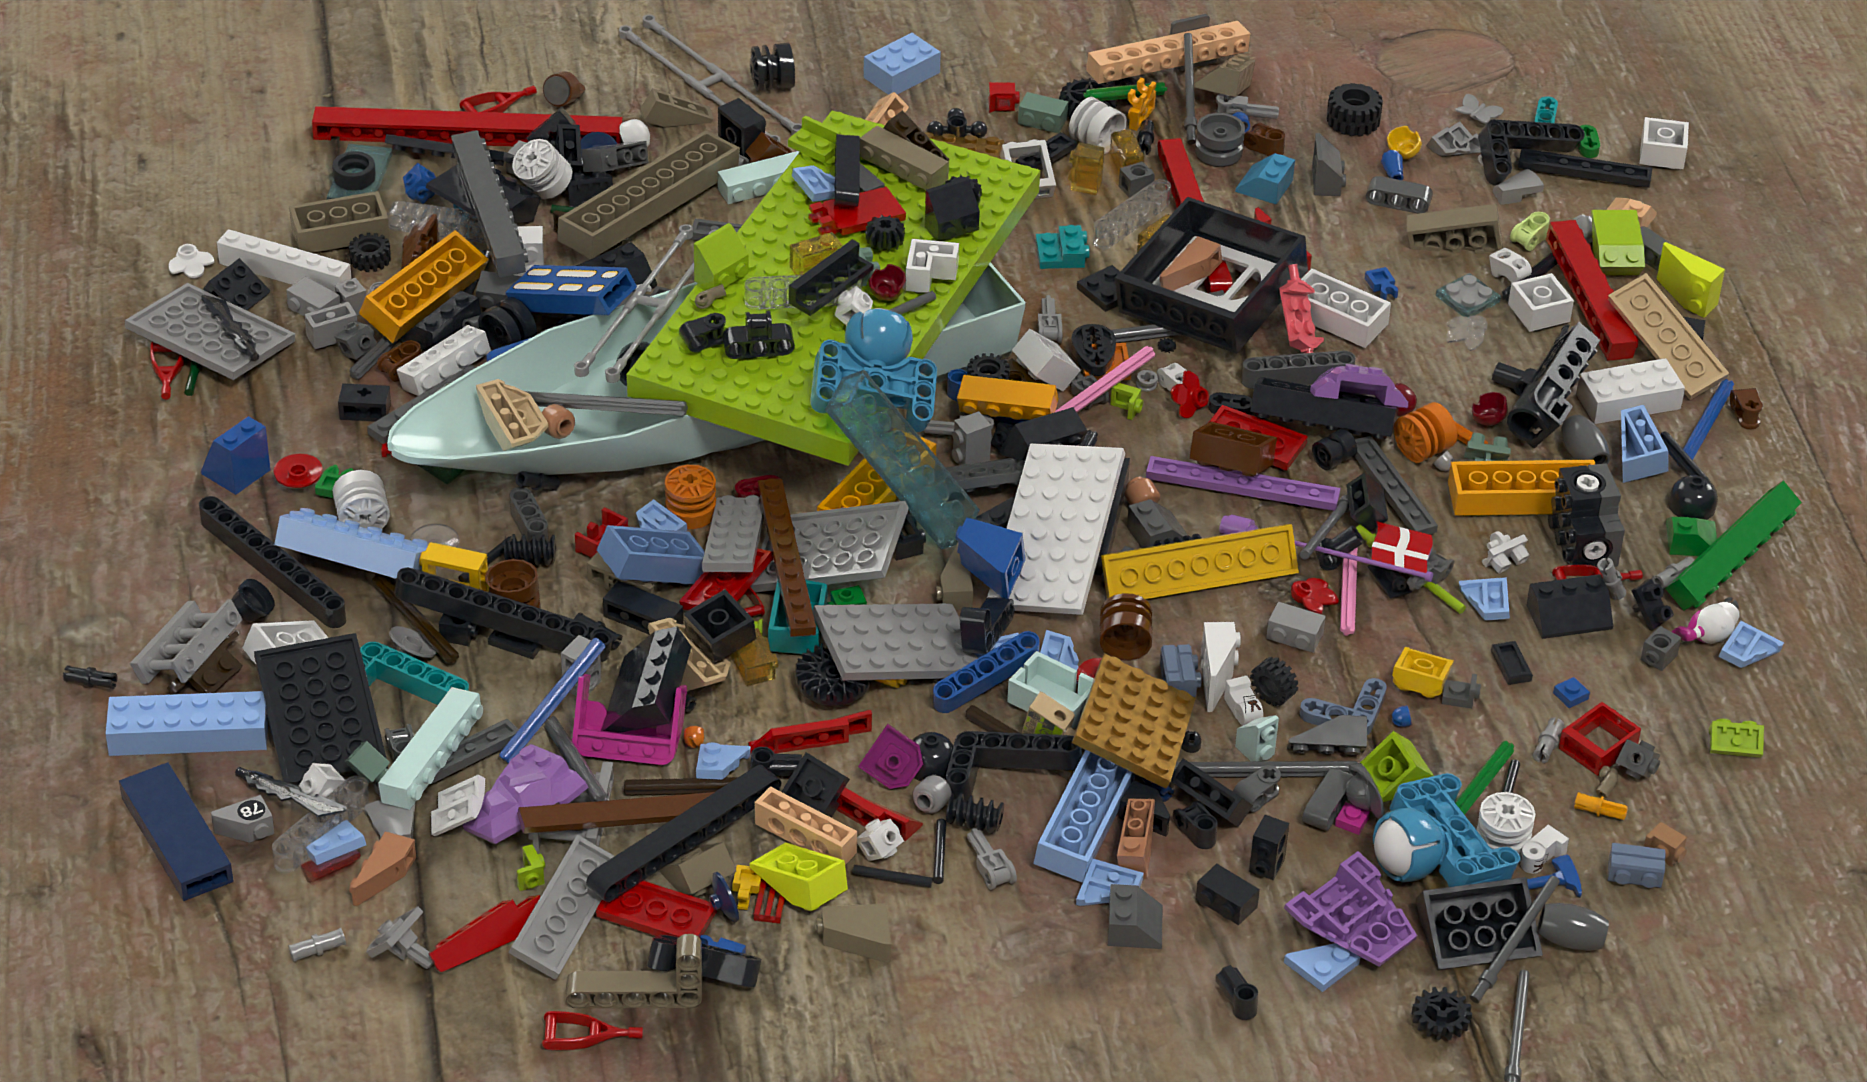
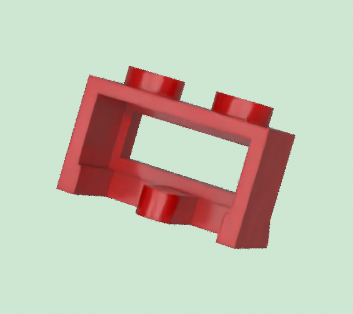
M604 507L601 510L602 525L599 526L592 521L589 522L587 525V537L578 531L575 533V552H581L592 558L598 552L597 548L607 525L628 527V518Z

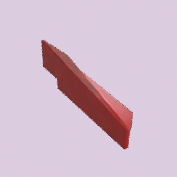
M860 711L831 720L771 728L761 738L748 742L750 754L757 747H768L774 753H783L849 743V735L872 732V711Z
M846 787L836 801L840 804L837 811L864 827L875 819L880 821L891 819L899 828L900 835L904 841L908 840L923 826L922 822L863 798Z
M529 896L517 905L513 899L502 901L437 943L436 949L428 953L436 969L439 972L446 971L516 940L541 896Z

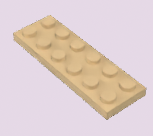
M1647 273L1608 295V301L1657 360L1667 359L1684 385V394L1689 400L1729 377V372Z

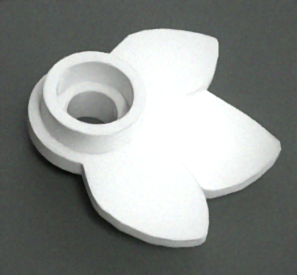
M184 244L178 248L176 257L170 260L169 271L171 274L184 272L189 278H199L204 274V266L213 264L214 258L208 252H199L196 246L192 244Z

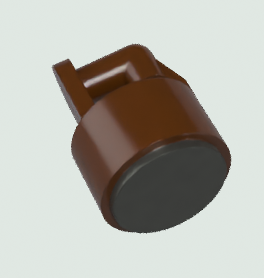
M566 71L550 75L543 84L545 99L551 105L557 107L574 102L585 92V86L572 73Z

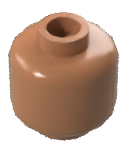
M557 404L544 408L542 414L549 426L544 432L556 439H563L569 436L575 426L573 413Z
M1136 477L1126 485L1124 496L1130 505L1150 499L1156 503L1160 500V493L1149 478Z

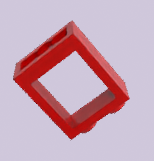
M1600 702L1562 730L1559 749L1599 776L1603 766L1611 767L1616 763L1627 739L1637 744L1639 743L1641 728L1604 702ZM1600 726L1620 741L1604 751L1585 736Z

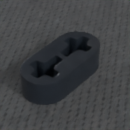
M1216 392L1209 397L1208 408L1213 414L1222 405L1249 415L1253 413L1250 412L1252 398L1249 396Z

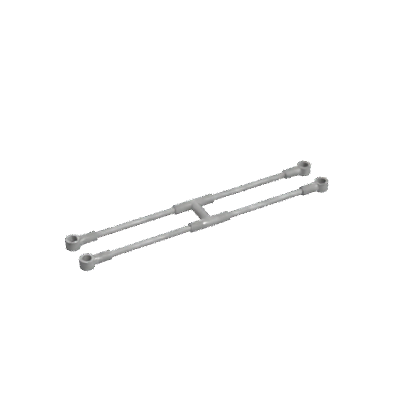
M647 14L643 16V27L653 29L658 34L664 35L706 66L707 70L714 75L698 81L642 42V39L632 32L630 26L623 25L619 28L621 39H628L635 45L642 47L681 76L687 84L706 98L712 99L718 105L722 106L726 103L715 96L714 92L707 87L722 80L781 121V124L791 131V136L802 128V124L794 123L787 117L777 113L739 85L734 78L713 63H709L667 32L662 25L655 21L654 15ZM765 131V134L780 142L779 136L771 135Z
M684 224L679 227V234L673 241L671 248L645 282L640 284L623 306V311L591 352L587 353L582 361L574 364V372L577 377H585L589 374V367L595 360L596 354L625 316L631 313L637 304L656 307L657 309L654 311L653 317L624 356L618 359L613 367L605 370L607 382L616 383L620 380V373L626 366L629 357L656 321L662 318L677 298L680 289L694 272L693 262L675 288L670 290L664 299L643 296L648 290L647 287L676 249L681 247L685 240L693 237V227L691 225Z

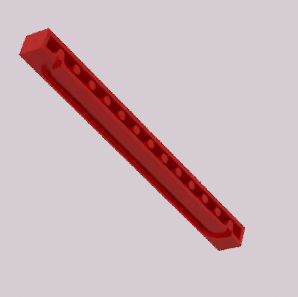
M315 106L312 129L313 140H331L332 136H340V141L385 142L386 134L449 144H452V135L478 130L480 138L485 139L486 146L513 147L519 140L528 143V134L553 114ZM570 115L576 124L580 125L581 139L592 132H603L610 135L617 144H622L620 125L623 123V117ZM551 131V138L556 136V132L553 133Z

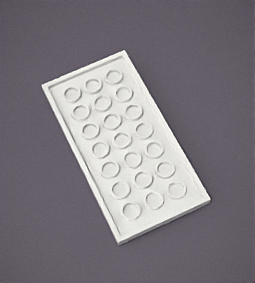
M1030 444L1007 529L1023 533L1026 559L1009 599L1014 601L1015 611L1083 615L1125 457L1123 448ZM991 588L989 589L988 597L1002 598Z

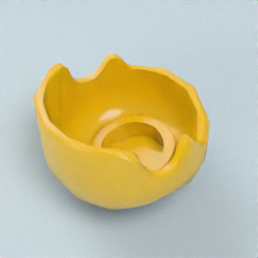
M1408 126L1393 129L1386 138L1389 150L1398 151L1403 159L1413 158L1419 153L1422 146L1418 132H1412Z

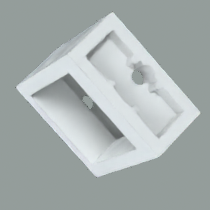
M1029 140L1028 142H1009L1003 144L1000 152V157L1003 160L1012 162L1011 158L1040 155L1045 178L1040 179L1039 193L1035 199L1053 197L1056 183L1046 141Z

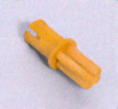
M1580 792L1577 793L1574 805L1575 809L1596 813L1598 817L1601 814L1621 820L1626 818L1628 811L1626 805L1604 800L1603 796L1598 798Z

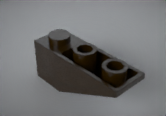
M903 110L891 118L883 128L947 161L950 160Z

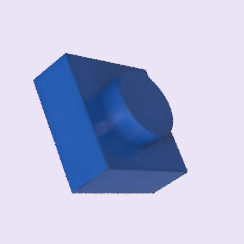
M1573 677L1555 685L1553 694L1568 708H1571L1588 700L1590 691Z

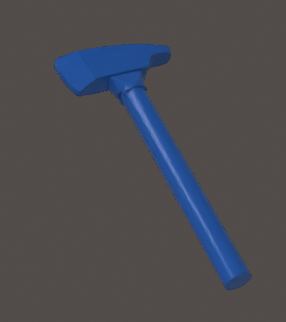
M1562 855L1552 860V864L1557 872L1551 875L1527 879L1530 890L1544 887L1550 876H1556L1560 880L1558 885H1564L1566 889L1573 890L1577 897L1582 895L1580 879L1569 855Z

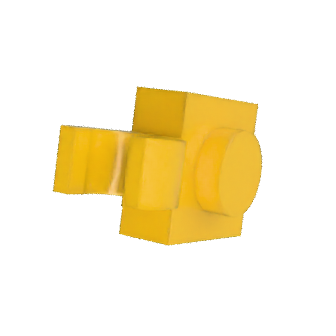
M736 866L732 891H738L737 899L739 901L737 909L748 910L751 893H759L762 878L750 866Z

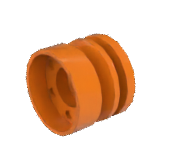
M1432 402L1418 408L1416 411L1399 417L1394 423V436L1403 455L1412 462L1420 463L1427 460V458L1433 457L1435 454L1452 448L1457 441V429L1453 417L1448 410L1441 404Z
M690 464L678 466L671 470L665 478V508L687 523V529L702 528L712 522L716 505V479L714 474L705 467Z

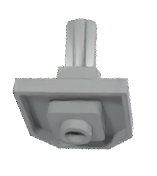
M417 906L394 921L390 919L385 921L378 928L379 935L368 946L366 952L373 958L389 950L402 960H405L408 956L424 968H430L434 963L428 955L429 951L417 944L418 937L410 929L411 925L420 917L423 911Z

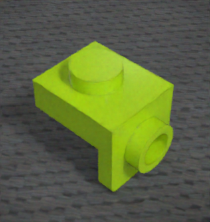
M1118 383L1112 387L1110 405L1128 410L1127 419L1133 420L1136 413H1140L1143 407L1144 400L1141 399L1142 389Z
M533 844L522 847L524 868L516 871L519 891L545 884V861L542 854H537Z

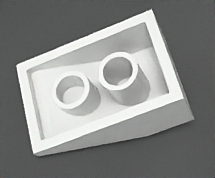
M314 620L252 624L242 648L256 664L254 651L325 639L328 636Z
M1204 622L1200 660L1207 712H1213L1225 691L1226 680H1230L1233 677L1234 666H1238L1239 658L1236 648H1240V632L1235 631L1234 622Z

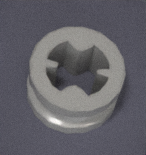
M1151 370L1140 371L1137 375L1136 387L1142 389V391L1154 390L1157 387V374Z

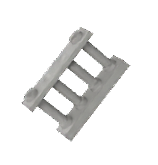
M227 599L216 613H202L195 601H187L130 662V665L141 684L149 683L160 670H174L181 683H185L242 621V618L231 599Z
M603 762L601 772H596L594 776L606 792V799L610 800L614 783L613 762ZM582 792L571 802H592L587 793ZM603 827L583 829V831L564 830L529 833V840H533V846L536 851L540 849L542 838L574 841L577 835L599 847Z

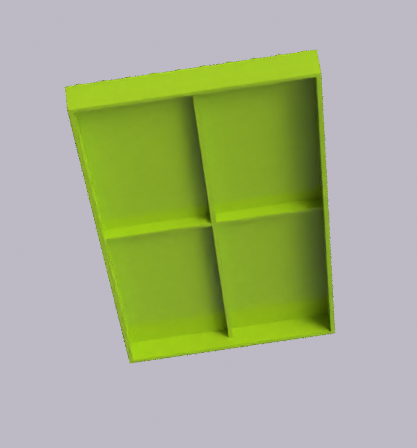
M833 110L822 122L839 130L842 135L860 137L876 126L881 128L885 126ZM931 139L950 159L948 180L951 179V176L959 177L961 174L962 177L970 176L971 179H977L978 184L981 185L982 196L978 206L980 210L979 230L942 241L959 243L956 280L932 278L930 291L935 293L936 299L902 314L905 320L910 323L913 335L911 349L906 359L908 357L918 359L925 357L1039 193L1040 170ZM799 152L737 232L738 237L749 254V273L725 287L727 295L715 299L706 309H700L695 304L696 296L700 292L707 290L700 284H696L627 373V396L641 399L685 401L688 406L686 411L688 416L849 466L890 406L837 396L832 408L826 413L816 412L812 408L810 401L816 354L821 344L826 340L845 343L844 335L847 326L835 316L839 296L809 316L789 304V284L852 239L860 243V248H871L865 238L866 230L843 236L840 232L824 237L819 234L818 228L822 226L819 222L812 223L808 218L809 214H812L809 210V205L817 203V201L812 202L792 177L793 168L814 165L824 173L835 177V155L826 163H823ZM860 157V164L881 180L885 187H888L906 212V220L901 221L905 227L903 245H900L898 250L890 249V252L887 250L879 252L878 248L871 249L873 252L872 262H878L880 270L884 269L887 264L896 265L906 274L912 239L936 241L925 228L926 190ZM837 277L834 281H845L848 277ZM869 279L867 286H859L858 282H856L847 289L849 291L857 286L867 293L873 300L871 309L882 308L890 310L925 294V292L906 291L905 285L903 293L897 299L892 301L878 300L869 291ZM821 289L818 293H829L832 289ZM808 300L803 303L811 306L816 300ZM770 310L772 324L786 323L792 328L795 349L792 353L783 356L742 359L729 358L725 354L724 344L715 345L699 352H691L680 337L679 328L687 321L695 320L711 313H720L726 318L725 331L729 327L745 326V312L760 314Z

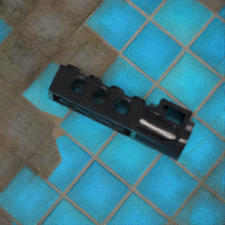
M1580 322L1551 347L1507 416L1509 430L1514 436L1527 442L1532 448H1536L1562 425L1573 407L1566 400L1572 392L1570 387L1572 388L1581 377L1578 374H1581L1588 367L1589 363L1587 360L1589 361L1598 351L1595 347L1600 339ZM1531 427H1533L1535 430L1538 427L1541 429V431H1539L1536 434L1529 430Z

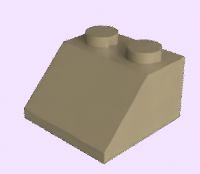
M724 842L702 845L660 869V873L678 892L687 895L692 894L694 897L708 891L706 887L712 884L714 872H719L726 882L730 880L728 875L736 872Z

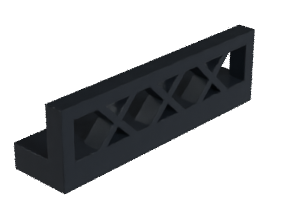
M852 239L789 284V304L811 316L873 271L874 264L859 256L860 243ZM855 264L862 267L859 270H850ZM837 277H848L845 281H834ZM821 289H832L829 293H818ZM808 300H816L811 306L803 303Z

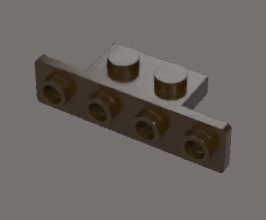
M236 630L231 636L228 635L185 683H181L176 678L167 687L169 691L167 695L178 694L189 683L199 693H215L243 666L226 650L234 643L240 633Z

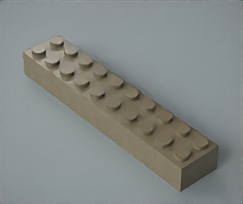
M705 130L559 217L557 241L590 259L595 258L718 183V171L738 167L740 148Z

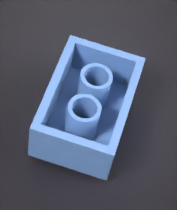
M910 33L864 56L863 78L888 95L892 92L899 94L939 74L941 52L914 33Z

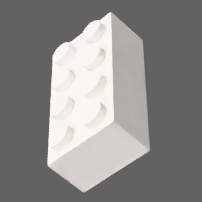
M1311 269L1301 279L1315 290V293L1308 294V299L1311 303L1312 322L1316 327L1366 348L1388 325L1391 308L1390 302L1314 269Z
M1666 358L1579 374L1581 378L1578 381L1576 396L1594 424L1621 420V410L1640 405L1645 406L1649 415L1681 409L1685 387Z

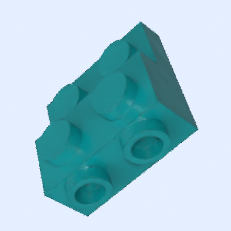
M1081 225L1059 226L1058 233L1036 234L1035 241L1040 269L1085 268V258H1089L1090 251L1089 245H1084L1087 244V231H1082Z

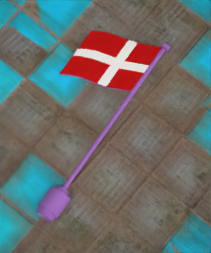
M1231 514L1230 516L1225 515L1222 518L1219 532L1225 535L1255 530L1258 527L1252 519ZM1376 522L1377 534L1372 545V560L1319 546L1315 549V551L1422 577L1428 582H1431L1433 578V572L1427 571V562L1432 551L1433 538L1432 535ZM1294 540L1295 546L1304 548L1307 544Z

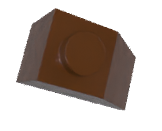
M761 132L745 152L751 158L749 162L753 163L792 153V150L764 132Z

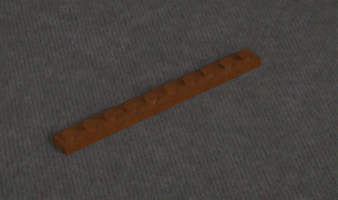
M774 478L758 480V492L790 637L816 635L815 620L782 479Z

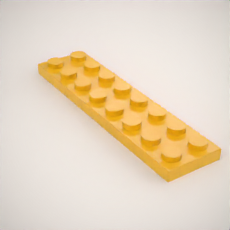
M1292 524L1101 555L1107 599L1121 593L1135 594L1148 599L1299 573Z

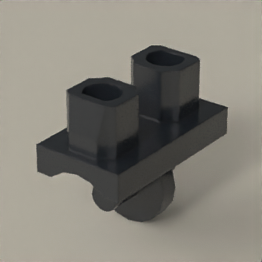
M1647 579L1640 586L1631 590L1636 600V604L1632 606V609L1635 613H1642L1649 630H1654L1673 617L1674 613L1671 607L1664 605L1661 599L1664 591L1660 584H1654L1652 579Z

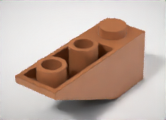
M1197 236L1174 259L1173 263L1161 273L1159 278L1161 287L1174 291L1209 276L1222 263L1221 244Z
M1128 799L1117 853L1118 866L1143 872V879H1147L1151 856L1155 800Z
M384 832L381 839L375 842L369 859L364 860L358 877L353 878L349 891L352 893L354 906L360 905L405 877L416 859L415 839Z

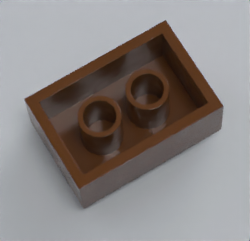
M1210 421L1193 431L1189 459L1196 460L1199 465L1210 466L1212 464L1219 466V469L1223 471L1237 470L1241 471V474L1244 476L1254 477L1273 465L1277 437Z

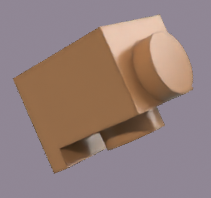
M1660 822L1646 835L1644 847L1665 849V863L1672 867L1676 862L1680 863L1687 853V849H1685L1687 837Z

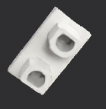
M1499 531L1492 533L1490 542L1487 543L1489 549L1488 557L1482 560L1485 568L1492 565L1500 574L1511 566V562L1508 560L1510 556L1516 565L1524 563L1530 556L1524 546L1528 539L1524 534L1510 540L1508 534L1503 535Z

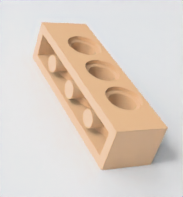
M769 787L755 801V824L792 844L845 860V865L857 853L856 830L772 787Z

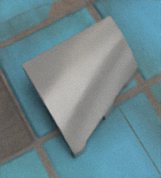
M1460 121L1450 128L1446 127L1431 137L1426 145L1434 153L1442 156L1481 152L1478 134L1476 133L1472 136Z
M1526 169L1493 187V193L1500 205L1521 202L1522 195L1543 192L1544 184L1533 171Z
M381 800L365 805V815H369L372 827L380 835V839L385 831L413 839L416 803H414L410 810L382 803Z

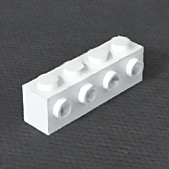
M467 325L398 368L397 373L402 389L419 396L488 354L491 349L485 331Z

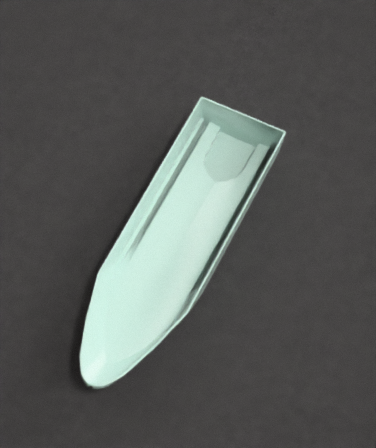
M991 262L923 358L935 363L937 367L936 383L947 380L948 373L951 370L962 369L967 371L970 359H975L976 355L982 357L983 353H986V356H990V353H993L994 357L1000 355L1002 356L1001 360L1007 359L1017 344L1026 302ZM697 282L685 285L680 289L677 298L662 318L656 321L642 341L651 343L696 286ZM669 291L650 297L664 299ZM637 304L631 313L625 316L596 354L595 360L589 367V374L587 376L577 377L574 372V364L582 361L587 353L593 350L623 311L624 305L616 307L609 315H591L547 329L469 371L413 406L393 425L389 431L387 444L388 450L392 451L393 457L411 464L517 474L518 472L525 471L553 475L621 471L679 462L712 452L739 448L765 439L688 415L678 416L566 408L575 417L574 429L566 438L556 439L543 432L535 441L527 445L506 451L502 450L485 421L476 385L500 379L506 385L514 386L522 391L631 398L627 396V386L620 380L616 383L606 381L605 370L615 365L622 348L636 340L657 309L656 307ZM539 407V409H540L541 412L544 410V408H546V407Z

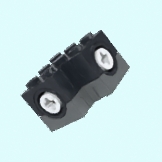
M1607 463L1588 465V467L1585 465L1559 468V477L1554 482L1556 494L1551 499L1552 514L1548 516V524L1550 529H1554L1556 544L1561 545L1564 562H1568L1569 565H1591L1597 567L1601 559L1606 558L1607 561L1610 558L1614 563V567H1617L1625 529L1618 516L1621 494Z

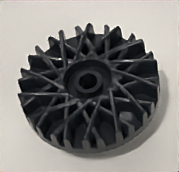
M821 643V648L815 645L813 653L808 648L806 653H802V659L798 658L796 663L795 680L798 689L808 699L819 704L837 706L854 702L862 697L871 685V680H842L829 649H824V643Z

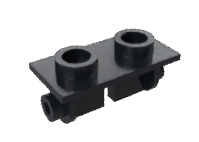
M1371 564L1368 565L1369 570L1389 598L1412 593V590L1409 589L1406 583V578L1401 576L1398 571Z

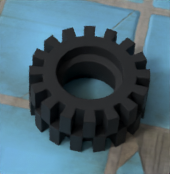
M366 233L367 236L360 234L359 238L355 236L353 241L349 243L351 265L353 264L355 269L357 267L359 271L365 269V272H370V269H373V272H377V268L382 270L384 265H389V262H391L390 243L387 238L385 239L384 235L378 237V233H374V235Z
M983 353L982 357L976 355L975 359H970L967 365V375L1009 380L1010 365L1005 358L1001 360L1002 356L1000 355L994 357L993 353H990V356H986V353Z
M1273 657L1266 658L1251 671L1252 674L1250 675V679L1253 680L1251 685L1256 686L1255 693H1260L1261 696L1259 698L1262 700L1266 699V703L1269 705L1272 703L1273 706H1281L1298 691V680H1294L1297 677L1296 674L1291 673L1290 670L1292 668L1290 666L1286 667V662L1283 660L1279 662L1277 657L1274 659Z

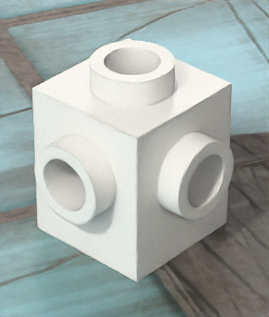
M855 286L851 290H846L840 294L837 300L838 305L835 316L847 326V323L854 314L858 312L863 313L871 309L873 300L867 293Z
M312 763L309 770L304 774L299 787H301V792L314 797L318 794L334 801L346 780L331 764ZM306 800L309 804L314 806L324 805L321 803Z
M875 819L865 826L866 831L857 837V843L868 861L885 859L892 856L898 851L896 847L904 842L899 828L891 819L883 821Z

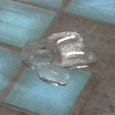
M1478 315L1469 318L1463 316L1452 318L1447 322V326L1451 328L1447 333V343L1465 341L1469 351L1476 349L1484 341V333L1488 327L1487 320Z

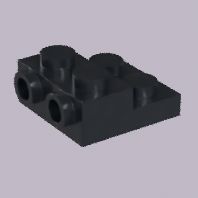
M805 752L781 792L832 818L840 805L836 801L850 779Z

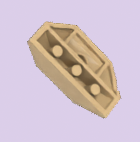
M500 379L476 385L485 421L503 451L535 441L549 427L547 420L531 394L514 386L506 385Z
M672 618L649 623L650 635L657 630L678 626L691 644L692 648L681 685H687V691L726 679L731 663L724 658L714 664L688 636L685 625L677 624L676 620Z

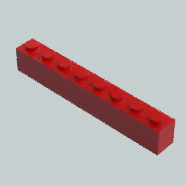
M1576 220L1550 222L1546 241L1593 334L1600 339L1598 344L1607 361L1633 358L1639 344L1638 337L1634 335L1630 326L1608 301V295L1613 293L1614 290L1610 288L1606 275L1601 271L1599 262L1591 251L1590 244L1584 238L1583 230L1579 228Z

